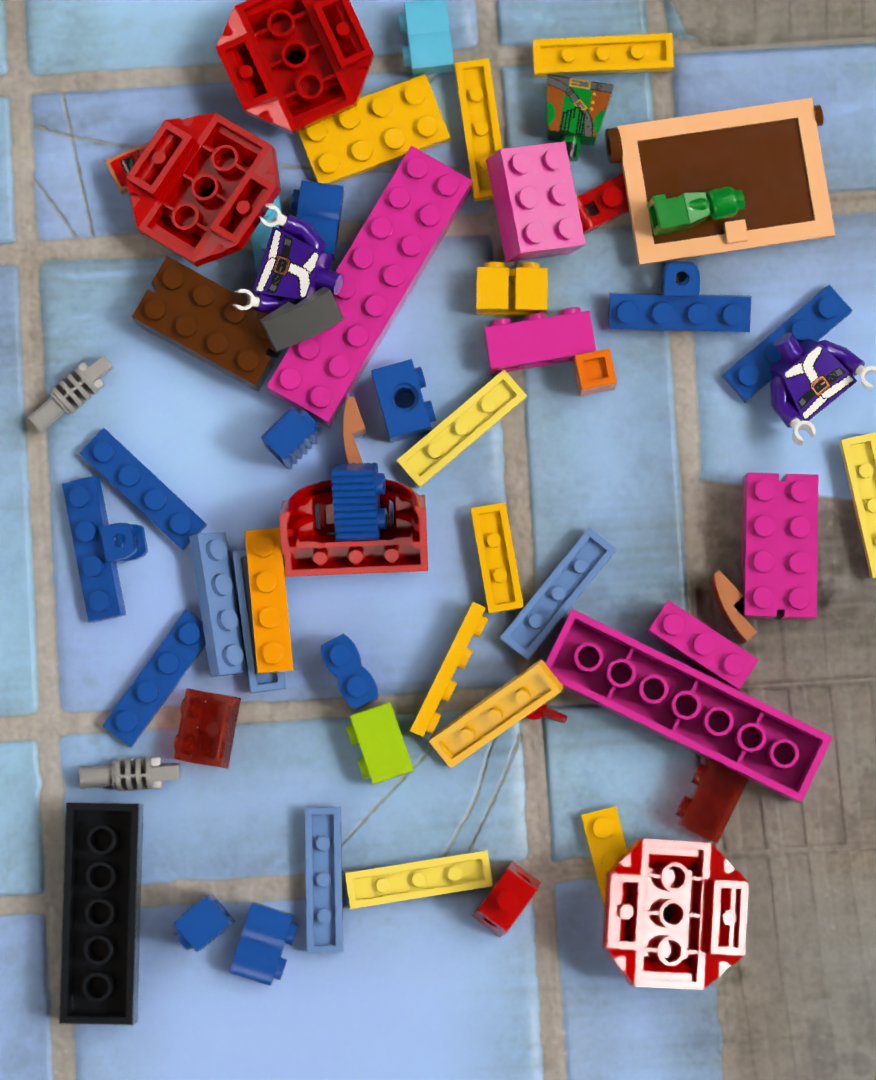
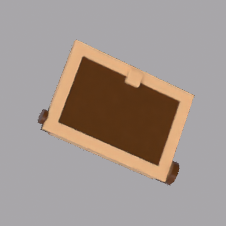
M807 98L621 125L606 129L605 144L610 164L620 162L622 164L638 266L834 237L835 229L817 126L823 125L821 106H814L813 99ZM731 186L734 190H742L745 199V209L739 210L736 216L720 220H711L708 217L705 221L684 232L680 231L654 237L647 203L653 196L665 194L666 199L678 197L682 193L706 192L710 189Z

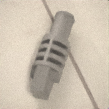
M101 356L90 366L85 362L81 363L51 390V397L27 418L43 434L64 413L67 415L73 414L105 385L100 379L113 368L112 364L105 356Z
M160 756L115 759L111 765L80 766L79 768L81 789L113 786V789L117 791L163 788L162 781L177 780L181 777L180 763L161 764Z

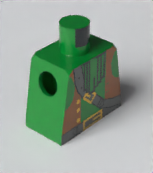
M548 74L546 82V138L560 142L565 141L569 161L575 162L578 161L580 145H595L611 100L614 85Z

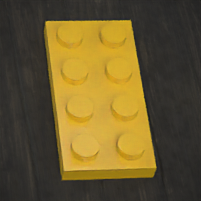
M426 74L361 97L356 107L298 132L317 183L332 185L403 159L411 145L420 151H425L450 141V135Z

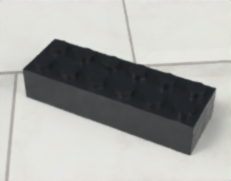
M66 803L59 1024L134 1025L137 1023L144 804Z

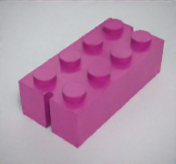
M746 473L742 478L740 593L743 597L740 599V613L745 619L772 620L777 617V610H783L779 613V620L812 621L817 618L819 475L786 474L779 481L778 473Z

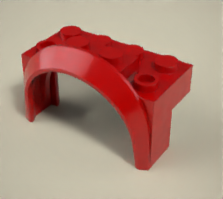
M385 479L386 491L385 495H380L381 508H387L388 527L387 529H382L383 532L379 540L336 541L335 534H327L335 532L331 480L314 483L298 490L288 500H282L279 515L281 554H284L285 577L428 571L425 495H419L402 483ZM390 500L393 502L394 507V524L392 526L390 515ZM317 503L319 505L320 530L316 527L315 505Z

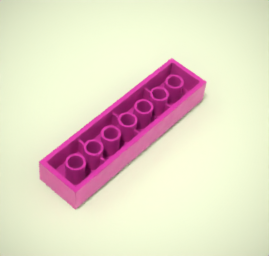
M411 145L335 271L344 277L341 290L338 294H333L344 320L288 349L266 386L271 395L299 411L304 409L314 420L330 428L472 191L471 179Z
M574 609L570 611L545 662L564 686V689L795 803L803 801L833 738Z

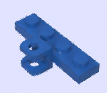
M668 261L664 265L662 271V294L609 292V329L750 332L751 296L699 294L700 274L693 262ZM681 271L686 272V279L683 282L675 281L677 273Z
M91 476L63 483L62 487L88 622L95 623L124 616L126 611L116 563L133 561L147 554L148 546L144 527L128 523L109 525L100 477Z

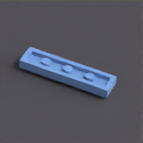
M589 527L499 639L527 661L617 549Z
M226 532L189 536L211 677L246 673L247 665Z
M246 550L233 551L251 693L287 689L285 672L257 673Z
M341 807L305 808L307 953H343Z

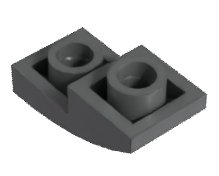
M324 286L296 305L288 301L259 321L273 349L279 351L322 333L344 320L331 290Z

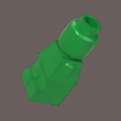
M731 186L710 189L706 192L682 193L678 197L666 199L665 194L653 196L647 203L654 237L680 231L684 232L705 221L708 217L711 220H720L736 216L739 210L745 209V199L742 190H734Z

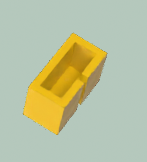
M486 262L484 267H477L476 315L527 316L534 313L547 314L548 268H540V264L535 262L520 263L516 269L505 267L503 262Z

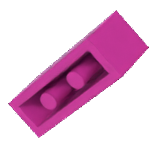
M572 307L560 310V315L546 317V313H534L525 316V321L511 323L510 318L491 321L489 327H484L490 374H498L502 370L511 372L573 362L575 355L596 351L590 311L581 312L580 307Z
M669 600L664 604L646 632L647 635L700 670L736 690H740L759 659Z

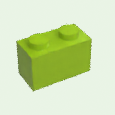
M391 702L350 716L352 724L347 725L346 729L352 746L360 745L364 758L357 761L364 780L371 778L373 785L414 771Z

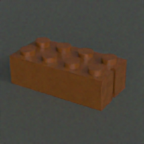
M166 256L151 282L155 290L154 293L147 289L132 315L135 324L259 392L274 366L272 358L266 355L268 350H270L271 356L277 359L282 350L275 351L259 321L270 313L256 311L254 307L248 310L236 309L233 304L245 306L248 300Z

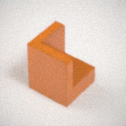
M610 348L574 356L573 367L580 397L615 389L617 380Z

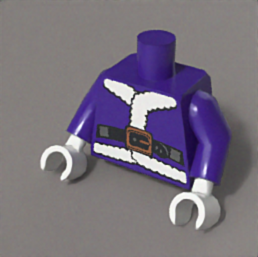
M266 203L265 206L274 209L276 215L272 220H265L259 216L260 220L269 227L278 224L279 228H272L254 284L253 292L259 294L254 296L250 290L238 289L235 292L245 293L248 297V302L245 306L235 304L233 306L238 310H248L254 307L256 311L271 313L288 301L296 305L324 286L330 289L332 294H338L344 277L340 273L329 270L332 255L325 251V242L313 226L289 213L282 215L275 204Z
M786 333L774 342V346L782 358L770 368V373L773 377L770 383L771 406L788 428H793L792 439L797 445H803L804 442L798 433L799 430L807 431L810 437L814 438L816 429L809 420L857 382L854 376L859 375L861 377V384L865 389H874V386L868 383L865 377L868 374L876 375V367H864L865 362L846 347L827 340L816 342L811 339H805L799 344L792 333Z

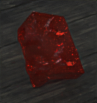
M187 689L180 708L181 720L179 731L174 740V759L228 769L241 698Z
M712 759L708 760L706 765L700 763L691 781L696 784V787L690 798L687 796L683 797L675 815L681 817L677 825L718 844L749 779L719 765L718 762Z

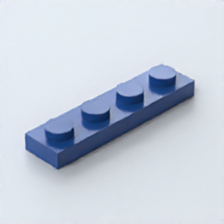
M829 284L724 373L722 377L746 403L772 381L773 377L770 373V368L782 358L774 346V342L786 333H792L799 344L805 339L818 342L850 315L853 310Z
M105 428L80 452L96 470L183 551L190 544L189 536L200 534L207 526L195 512Z
M185 610L102 725L129 746L133 747L206 646L203 624L199 618Z

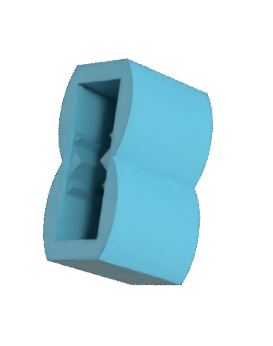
M446 0L404 2L405 12L398 13L400 34L407 33L409 44L402 46L404 67H411L412 76L454 72Z

